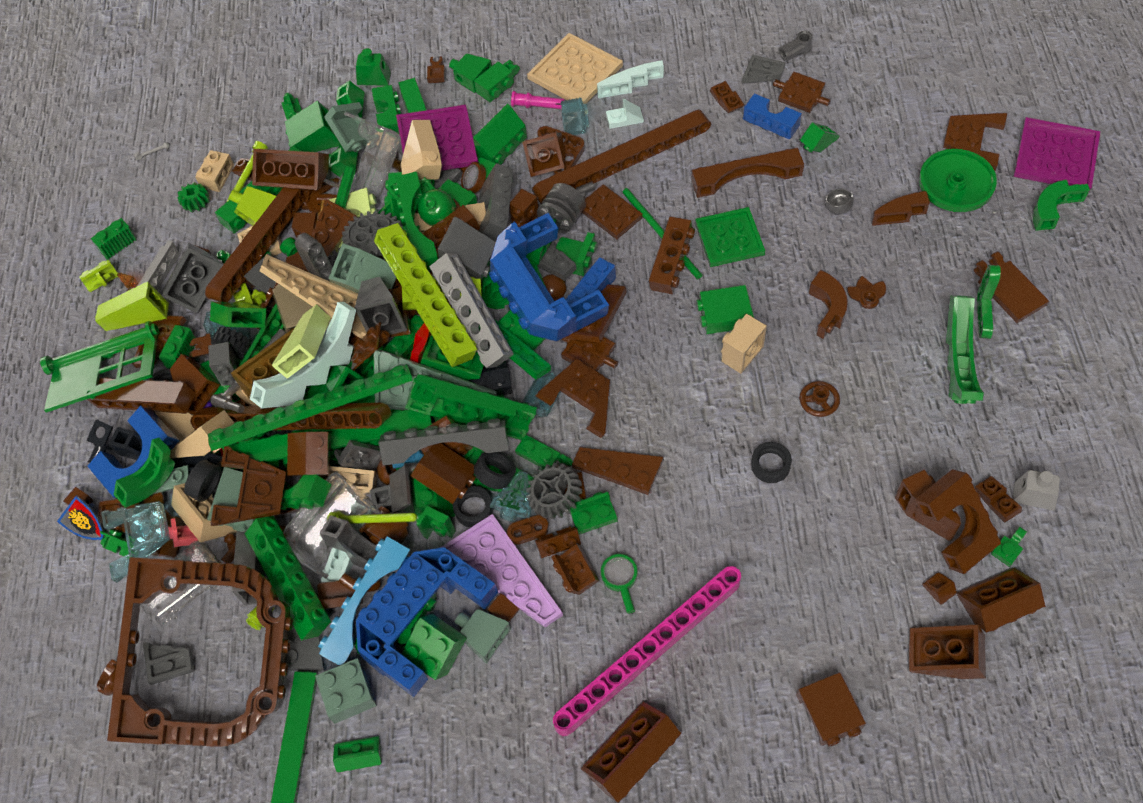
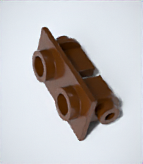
M568 526V528L556 531L557 536H553V533L538 537L539 539L535 540L541 559L570 549L575 544L581 545L577 528Z

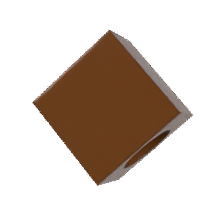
M77 487L63 500L67 506H69L76 495L87 504L93 501L88 494Z

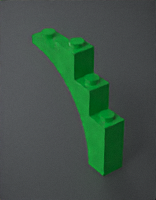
M950 295L946 343L949 344L947 369L951 372L948 396L954 400V403L975 404L976 401H983L984 392L977 380L974 363L973 318L975 298L972 296Z

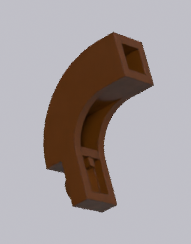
M820 270L810 284L809 294L821 300L828 308V313L819 324L816 335L824 339L827 333L831 334L835 327L841 328L848 301L846 292L839 281L830 274Z

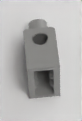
M1028 470L1014 483L1013 500L1020 504L1054 511L1058 498L1060 477L1053 475L1049 471L1037 472Z

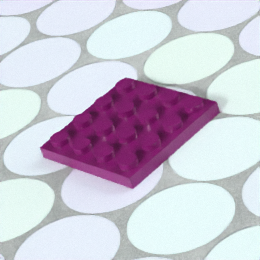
M466 105L396 115L403 153L412 120H430L440 153L441 171L468 167L472 162L478 163Z
M1026 117L1013 177L1047 184L1067 180L1069 186L1088 184L1091 190L1101 131Z

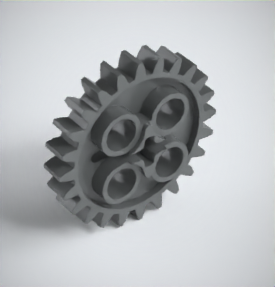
M375 210L371 214L367 211L365 216L360 213V218L354 216V222L348 221L349 226H344L345 231L342 232L343 244L361 249L379 258L382 253L374 242L377 230L396 223L402 229L403 227L401 226V221H397V217H392L391 213L385 215V212L382 211L378 214L377 210Z

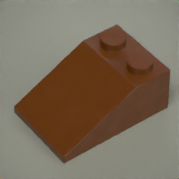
M979 625L910 628L909 671L911 673L957 679H985V634Z

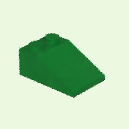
M432 334L421 360L422 365L464 380L480 379L484 366L476 351L472 360L451 367Z

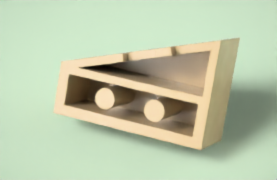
M330 466V475H318L332 484L324 504L370 494V490L376 488L378 478L376 471Z
M185 483L174 486L171 506L199 542L223 537L229 533H237L236 530L227 525L211 526V521L207 520L214 500L212 495L207 500L199 502L185 494Z

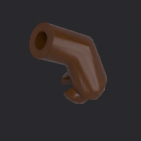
M233 533L227 534L224 538L228 551L221 560L228 564L233 562L235 556L236 536Z

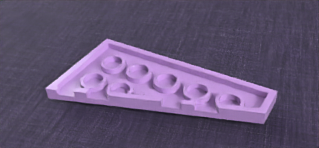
M493 514L440 547H445L494 582L498 594L502 593L515 606L543 627H547L563 616L560 608Z

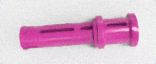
M516 91L512 92V107L519 105L526 108L536 106L564 109V105L557 104H563L564 98L532 96L529 92L527 94L516 93Z

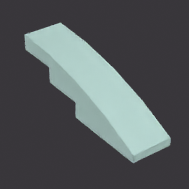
M663 61L632 67L597 83L598 98L632 93L633 87L648 85V80L663 78Z
M354 503L350 515L372 514L374 509ZM364 523L350 525L359 533V529ZM335 548L331 549L320 582L339 581L344 573L349 574L353 563L346 552Z

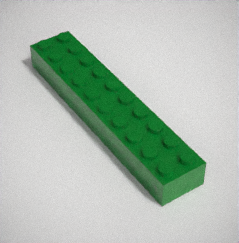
M397 410L391 413L390 418L378 428L309 429L304 431L296 430L291 433H331L330 466H338L340 464L334 455L335 449L343 451L349 440L379 446L380 436L385 432L395 431L400 433L412 428L423 430L432 425L430 415L413 410ZM276 434L269 438L254 439L248 443H234L228 446L233 451L249 455V458L258 462L262 461L286 472V476H288V434ZM230 468V469L237 470V471H240V472H243V470H244V469Z

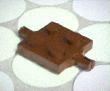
M794 71L785 83L777 79L773 83V86L782 89L778 102L811 113L814 106L818 103L829 106L831 99L821 96L826 83Z
M605 337L602 338L600 343L566 338L561 339L567 343L566 348L561 353V358L570 363L579 359L595 371H598L604 364L609 365L613 369L618 365V361L609 357L615 348V343Z

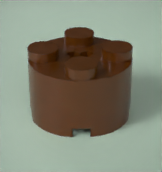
M381 506L379 509H375L372 514L391 513L388 509ZM406 522L364 523L359 529L360 535L363 536L365 534L368 537L367 540L376 546L381 538L385 540L386 537L402 544L409 535L406 529L408 527Z

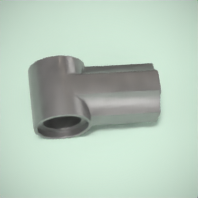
M806 30L800 31L797 34V38L779 48L781 58L784 61H788L799 54L809 53L812 49L811 32Z

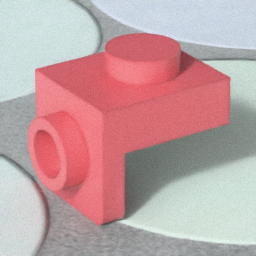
M175 518L171 519V527H167L168 539H173L174 547L200 544L187 525L176 527Z

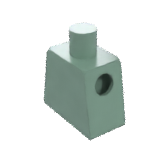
M479 609L471 617L461 612L455 620V623L463 628L460 633L467 637L465 644L485 663H488L511 630L509 622Z

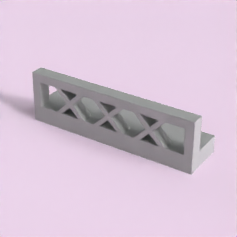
M168 240L165 246L160 248L137 286L149 282L157 291L159 290L180 256L173 241Z

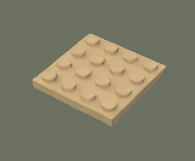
M568 33L527 74V77L532 82L583 108L597 93V83L616 74L623 66V61Z

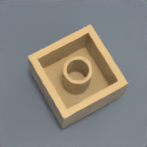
M748 314L743 319H738L732 332L726 333L722 340V362L737 372L742 373L764 347L767 326Z

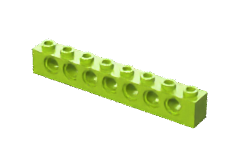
M398 223L378 229L374 239L375 244L451 367L472 360L477 351L474 340L467 334L466 328L457 318L454 308L449 305L445 294L437 286L435 278L427 270L425 262L417 254L415 246L408 240L405 230Z

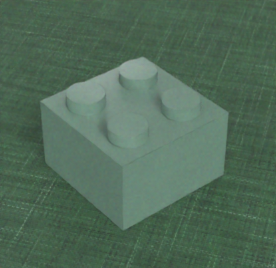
M358 658L315 676L327 715L334 724L377 706L364 667Z

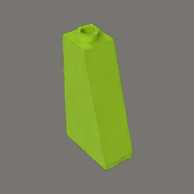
M145 282L98 305L95 322L105 331L143 324L147 321L153 322L167 319L169 303L149 282Z

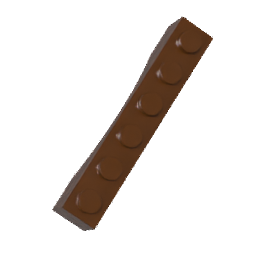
M798 148L786 149L692 169L691 182L696 197L699 198L713 195L728 182L743 176L770 175L782 179L802 176L804 162Z

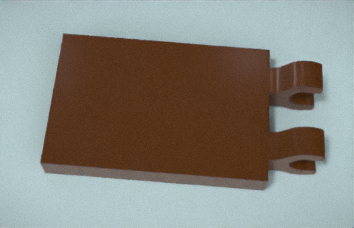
M998 251L991 255L992 259L988 261L989 264L999 265L1001 269L1000 280L992 298L1016 323L1048 305L1049 300L1010 260L1005 263L1003 256ZM983 260L976 263L977 268L973 270L980 277L979 284H981L988 267Z

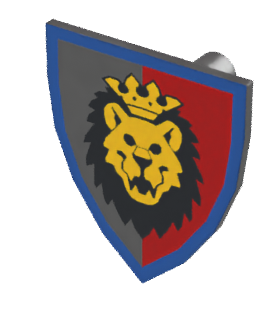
M76 495L57 522L82 538L101 540L105 537L103 534H100V531H103V527L94 512L95 505L92 503L87 504Z

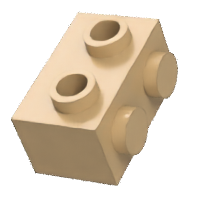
M210 150L196 173L195 178L198 184L201 183L207 190L220 192L234 167L230 155Z

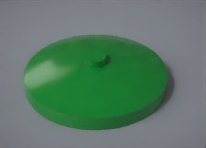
M946 149L931 155L924 162L919 175L921 191L927 192L929 201L939 208L952 212H969L983 207L992 198L997 184L996 173L991 164L980 155L963 149Z

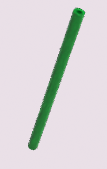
M625 188L622 191L624 196L642 213L643 218L662 239L665 232L664 229L632 192ZM685 255V267L697 280L700 279L702 273Z

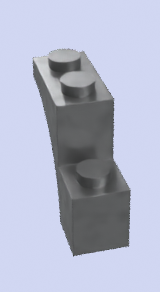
M330 515L319 532L327 546L346 552L353 565L364 568L369 558L374 559L378 553L375 550L376 545L360 535L346 520Z

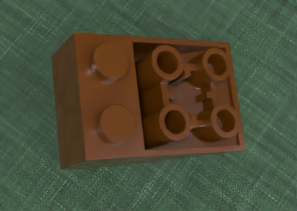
M924 469L903 479L895 499L904 513L944 539L951 541L961 525L958 513L952 510L938 522L922 516L915 502L918 496L936 483L934 478L928 475Z

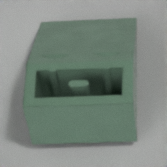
M342 243L329 276L330 282L359 293L361 281L380 277L387 289H393L397 277L387 261Z

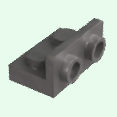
M349 440L343 451L338 449L334 451L338 463L343 467L375 471L379 461L382 459L379 446Z

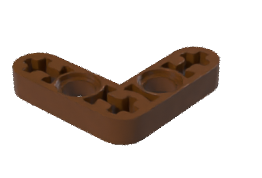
M549 126L540 127L537 131L538 137L555 132L562 134V138L565 139L563 142L565 157H573L571 161L565 160L564 170L575 166L585 150L584 140L581 137ZM562 169L553 171V175L562 172Z

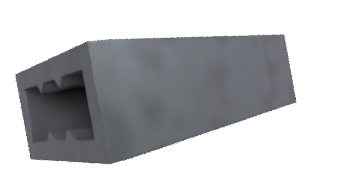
M237 531L234 564L248 566L265 576V571L244 534L246 531ZM232 587V592L244 606L257 604V600L245 590Z

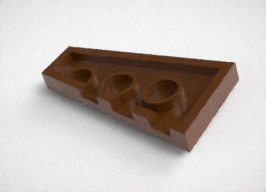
M608 284L601 291L609 304L607 315L564 338L600 343L627 293L626 286Z
M580 447L573 460L572 468L649 495L664 457Z

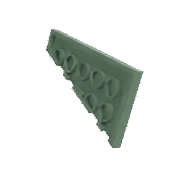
M380 349L374 352V374L384 373L396 366L407 364L412 379L416 378L417 374L428 375L434 379L449 381L455 385L467 386L473 390L488 392L491 395L497 396V391ZM413 381L376 393L375 403H385L390 409L409 410L405 409V405Z

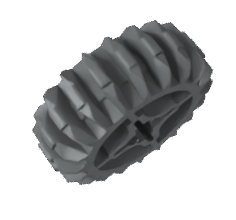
M554 463L552 467L546 464L545 470L538 468L540 473L537 475L532 474L534 480L528 481L531 487L526 488V492L529 494L526 496L530 502L529 506L534 509L537 515H541L546 519L549 516L554 520L556 515L559 518H563L564 512L570 514L569 509L571 507L576 509L574 503L581 501L578 495L582 494V489L580 488L582 482L578 480L579 476L577 473H574L571 467H566L564 464L559 466L557 463Z

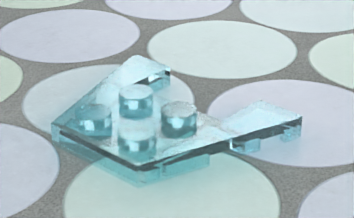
M160 501L136 505L135 508L130 509L123 507L117 508V511L105 510L101 512L103 527L108 531L123 523L125 527L129 554L109 563L111 580L116 583L128 575L130 557L148 558L170 540L165 508Z

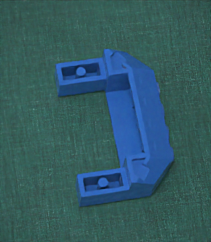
M547 213L521 227H518L514 222L498 235L490 259L489 276L494 283L497 282L499 285L501 296L509 301V308L513 314L516 313L519 317L518 321L523 330L526 329L529 335L558 341L606 316L609 304L599 289L569 305L564 297L556 301L553 300L526 258V254L557 239L558 227L550 214Z
M445 547L413 552L410 557H406L401 564V568L388 578L384 588L375 593L373 601L359 612L356 619L357 647L363 659L382 676H387L412 697H415L428 678L424 671L401 655L393 643L440 587L449 594H452L457 589L484 610L498 594L494 582Z

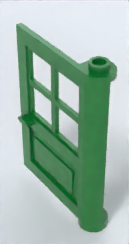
M147 321L144 328L53 359L48 355L41 357L40 364L44 373L47 375L52 374L44 411L47 413L89 398L94 399L95 396L151 378L153 376L159 334L157 324ZM144 344L143 355L125 360L127 349ZM121 352L119 363L101 368L104 357ZM142 360L140 371L122 377L124 365ZM118 368L116 379L98 385L101 373Z

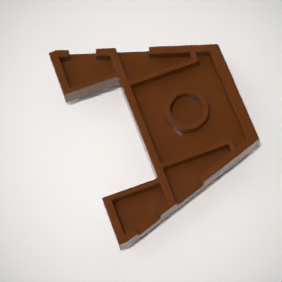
M1007 113L950 116L943 148L963 149L974 152L986 159L994 171H996L1000 154L982 151L980 148L984 128L1004 130Z
M576 359L539 390L535 396L551 406L559 391L593 412L586 429L600 438L605 435L610 380L579 359Z
M225 446L221 466L244 469L237 507L214 505L210 522L211 526L279 515L286 472L262 461L258 462L249 458V455L240 454L233 451L232 448Z

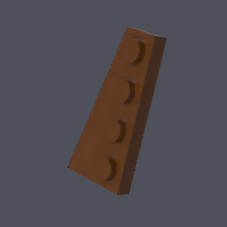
M325 198L322 212L318 216V222L311 236L321 243L328 257L329 254L333 255L332 251H336L342 242V232L345 231L344 226H349L348 221L354 222L353 217L357 216ZM301 260V263L299 265L300 269L308 272L303 261Z

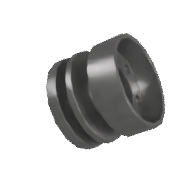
M562 183L554 184L546 196L547 198L544 199L537 209V215L541 217L549 213L552 219H556L558 232L567 233L576 222V218L580 216L586 207V202L583 196L573 187Z

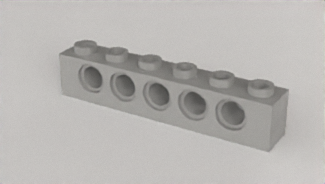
M446 253L429 266L433 272V277L441 286L442 292L450 302L451 307L454 308L460 322L464 324L467 334L474 340L481 363L486 368L497 367L514 355L458 255Z

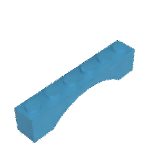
M386 537L385 540L381 538L375 548L378 551L374 559L369 558L364 567V570L367 572L363 579L358 577L353 586V589L356 591L351 598L347 596L341 606L344 609L342 615L334 618L330 625V628L333 629L329 637L325 635L318 646L321 648L319 652L321 656L339 666L345 664L355 647L353 636L354 620L362 598L380 578L400 569L401 564L410 549L389 537Z

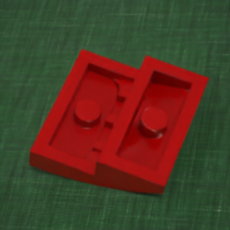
M425 323L415 334L410 359L421 364L429 335V329Z

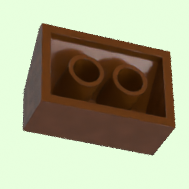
M1015 567L957 592L959 600L974 624L979 625L986 633L995 631L1005 624L1015 622L1025 615L1033 614L1037 610L1046 607L1040 583Z

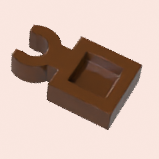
M439 56V61L437 62L433 60V57H430L431 66H427L428 83L445 82V66L443 65L442 56Z

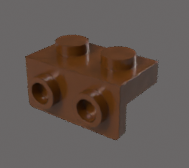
M575 544L560 556L556 554L551 556L554 562L553 567L563 579L562 584L567 592L580 595L599 582L596 573L579 544Z

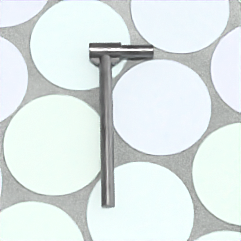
M279 329L262 350L286 333ZM236 380L224 393L214 394L211 397V404L226 410L231 409L242 413L245 407L232 402L231 398L240 387Z

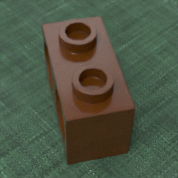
M521 189L509 204L512 223L515 222L518 227L535 220V218H539L537 215V196Z

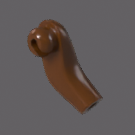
M344 573L339 582L354 593L356 591L353 589V586L357 579ZM380 580L374 583L367 592L377 591L381 585Z

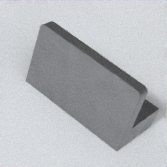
M403 466L389 475L392 514L414 513L411 476H409L408 467Z

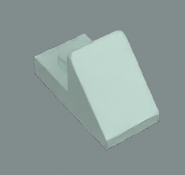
M623 99V108L606 111L609 129L644 122L640 107L626 99Z

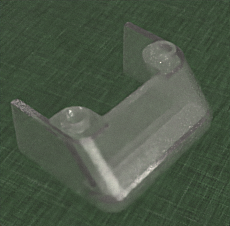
M345 111L344 115L360 121L358 133L362 138L368 140L357 172L354 174L350 193L367 187L377 200L383 192L385 182L401 143V137L393 130ZM343 174L340 176L339 182L327 178L323 182L339 188Z
M338 472L332 473L326 479L332 485L323 507H313V509L302 507L283 532L300 563L326 579L329 575L322 564L329 558L330 548L319 532L327 521L328 514L333 511H340L345 515H351L352 513L363 515L369 510L375 514H382L367 495Z

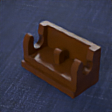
M210 333L191 341L190 346L196 345V350L190 354L191 358L195 359L209 355L208 346L211 345Z

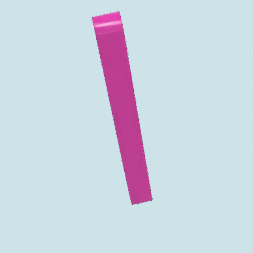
M733 566L724 568L557 711L553 717L556 732L562 736H568L737 591L741 581L739 569ZM731 576L734 577L736 581L728 582L725 578ZM717 590L720 592V595L712 596L709 592ZM701 604L704 606V609L696 610L693 606ZM683 617L688 622L686 624H679L677 619ZM662 632H669L672 636L665 639L660 634ZM646 646H653L655 651L646 653L643 649ZM630 660H635L639 663L634 668L627 666ZM617 674L622 679L619 682H612L610 677ZM596 689H602L605 693L601 697H595L593 692ZM579 704L587 706L584 712H577L575 708ZM561 719H568L570 721L567 727L562 728L558 726V722Z

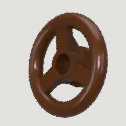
M824 381L808 383L800 392L799 400L802 408L808 414L816 417L829 416L840 405V395L837 389ZM814 388L813 394L806 396L807 392ZM830 392L834 397L832 407L827 403ZM807 402H815L824 411L812 409L808 406Z

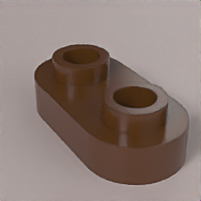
M536 515L514 522L508 527L507 535L513 544L516 545L538 539V537L545 536L548 533V521L546 518ZM541 526L542 529L537 531L535 527ZM516 533H522L520 537H515Z

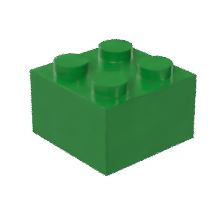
M434 614L426 615L419 618L401 655L431 678L437 680L448 675L467 637Z

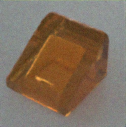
M123 273L117 274L128 291L137 287L138 282L135 277Z

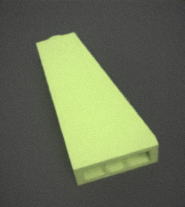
M317 304L303 314L272 366L288 379L314 359L331 317Z

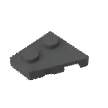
M752 55L743 75L742 83L780 80L786 62Z

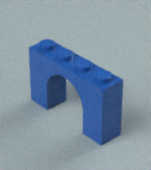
M140 406L127 420L142 439V451L138 460L130 467L124 468L114 455L100 451L87 466L113 498H116L113 495L116 480L135 473L147 461L152 439L160 438L169 446L170 450L180 441L153 410Z

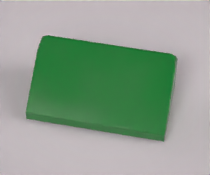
M379 736L334 744L333 763L336 772L381 765Z

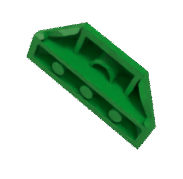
M276 304L266 317L265 328H259L239 367L257 355L279 329L285 332Z

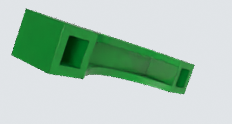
M349 80L337 89V105L359 102L363 110L365 92ZM362 110L358 113L360 119H362L363 115ZM340 144L334 152L329 154L328 170L342 178L346 166H351L356 170L358 151L345 152Z
M417 171L395 176L397 184H394L393 187L395 195L400 197L396 198L398 208L403 210V212H399L402 223H406V226H403V230H405L407 237H409L410 243L415 246L420 259L425 262L427 270L432 271L429 266L438 260L434 242L426 238L414 224L415 212L419 199L422 196Z

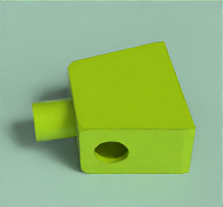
M247 186L243 194L232 189L228 199L238 204L234 211L235 214L254 226L276 196Z

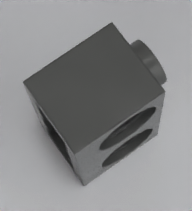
M229 342L209 345L210 368L222 386H230L235 381L231 372L239 367V359Z

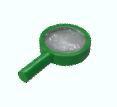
M623 554L612 555L601 566V578L607 588L621 592L626 612L630 614L635 612L629 589L637 580V566L629 556Z

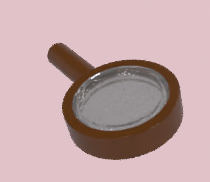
M472 162L468 167L460 168L463 171L461 186L475 194L482 188L485 182L486 170L482 164Z

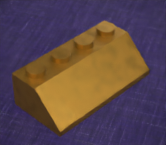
M294 328L231 372V375L249 399L255 380L269 378L280 373L272 364Z

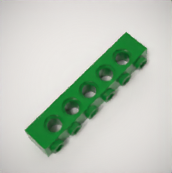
M274 516L256 518L244 533L271 585L274 587L279 600L286 602L290 607V617L293 618V626L301 641L318 637L331 623L326 611Z

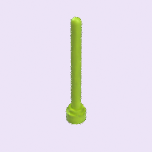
M255 141L252 147L253 149H268L267 145L260 141ZM253 154L234 187V190L237 192L242 190L253 170Z
M333 511L327 516V519L331 515L346 520L349 524L414 522L417 519L415 513L345 515L340 511Z

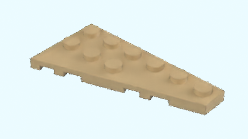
M266 254L260 272L311 306L317 304L331 319L337 302H345L355 309L358 293ZM356 312L351 332L362 339L367 332Z

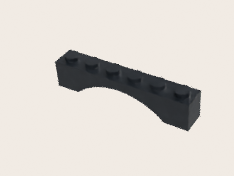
M120 427L116 428L108 443L117 455L138 460L142 451L140 435L137 432ZM207 453L205 456L171 458L175 462L173 469L188 465L189 473L203 460H207L220 467L222 473L224 467L221 466L222 456Z

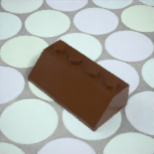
M253 149L252 185L319 190L328 174L329 154Z
M642 702L580 769L607 796L619 803L627 796L634 785L644 777L645 773L659 761L664 752L675 743L682 733L666 714Z

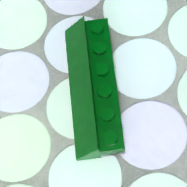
M417 374V377L413 379L405 409L438 418H443L447 415L456 423L464 425L471 421L484 423L491 419L505 420L507 437L522 440L527 434L529 424L536 415L537 407L530 406L527 403H519L509 398H501L488 392H480L467 386L462 387L449 381H441L428 375Z

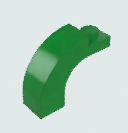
M1062 180L1045 188L1033 211L1035 231L1055 229L1060 218L1056 206L1064 203L1084 202L1090 191L1088 184L1069 186L1067 180Z
M160 438L152 439L148 459L138 471L116 480L113 495L124 508L148 498L170 476L175 462L169 457L171 454L169 446Z

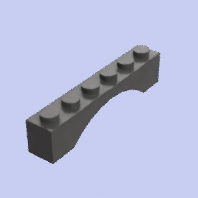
M491 419L484 423L471 421L467 425L449 424L442 428L430 426L425 428V430L412 428L400 433L395 431L385 432L379 439L382 464L404 463L420 449L442 442L464 443L477 447L486 453L508 451L505 420Z

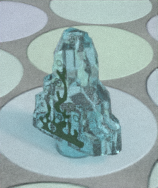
M520 471L512 478L510 485L501 490L499 496H494L490 507L499 511V516L502 519L515 522L517 517L530 518L532 508L529 506L530 502L526 498L529 495L526 492V488L529 487L528 474Z

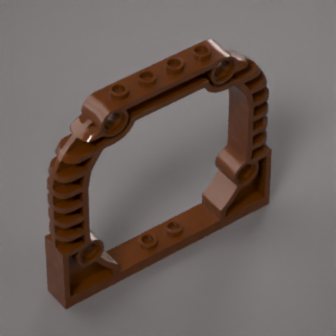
M130 557L107 741L160 745L229 746L249 737L260 727L266 715L272 714L280 708L281 700L285 698L286 686L283 685L284 676H287L288 662H285L286 653L290 651L291 643L288 640V630L291 631L293 618L290 617V607L288 604L278 600L274 587L264 575L253 568L239 564ZM172 577H175L177 580L174 588L169 586V581ZM187 584L232 586L245 590L257 600V618L260 624L266 628L260 686L255 688L248 696L246 712L227 722L172 719L170 711L166 708L151 709L139 694H130L132 671L137 662L135 646L140 637L137 629L141 603L150 604L163 592L179 594L185 590ZM278 605L281 608V615L275 618L272 610ZM265 697H269L272 700L270 709H266L263 705ZM155 714H158L161 718L159 725L153 722Z

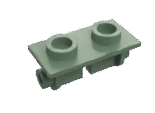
M188 465L173 469L165 483L153 494L174 489L175 485L186 483L187 477L190 474Z

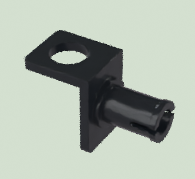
M95 420L86 440L95 446L87 461L88 463L100 451L106 453V450H113L107 444L113 426ZM99 427H104L105 434L102 438H98L96 435Z

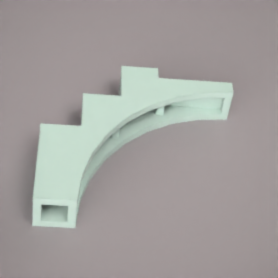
M337 302L334 315L325 331L315 358L288 379L279 373L269 378L255 380L250 400L260 408L289 406L298 400H303L306 386L326 384L330 366L348 365L350 362L353 346L348 341L356 309L345 302Z

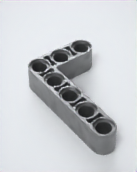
M307 233L300 234L295 241V246L307 271L330 281L329 276L332 266L321 243Z

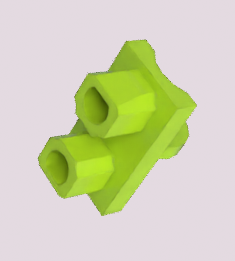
M107 260L100 262L98 266L91 270H86L79 278L88 291L92 292L101 286H108L106 283L118 277L119 274L111 262Z
M246 283L241 284L242 290L233 295L236 302H247L258 306L266 300L264 292L254 290L253 294H251Z

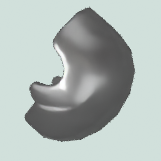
M842 188L832 190L826 195V207L834 214L847 213L854 204L853 193Z

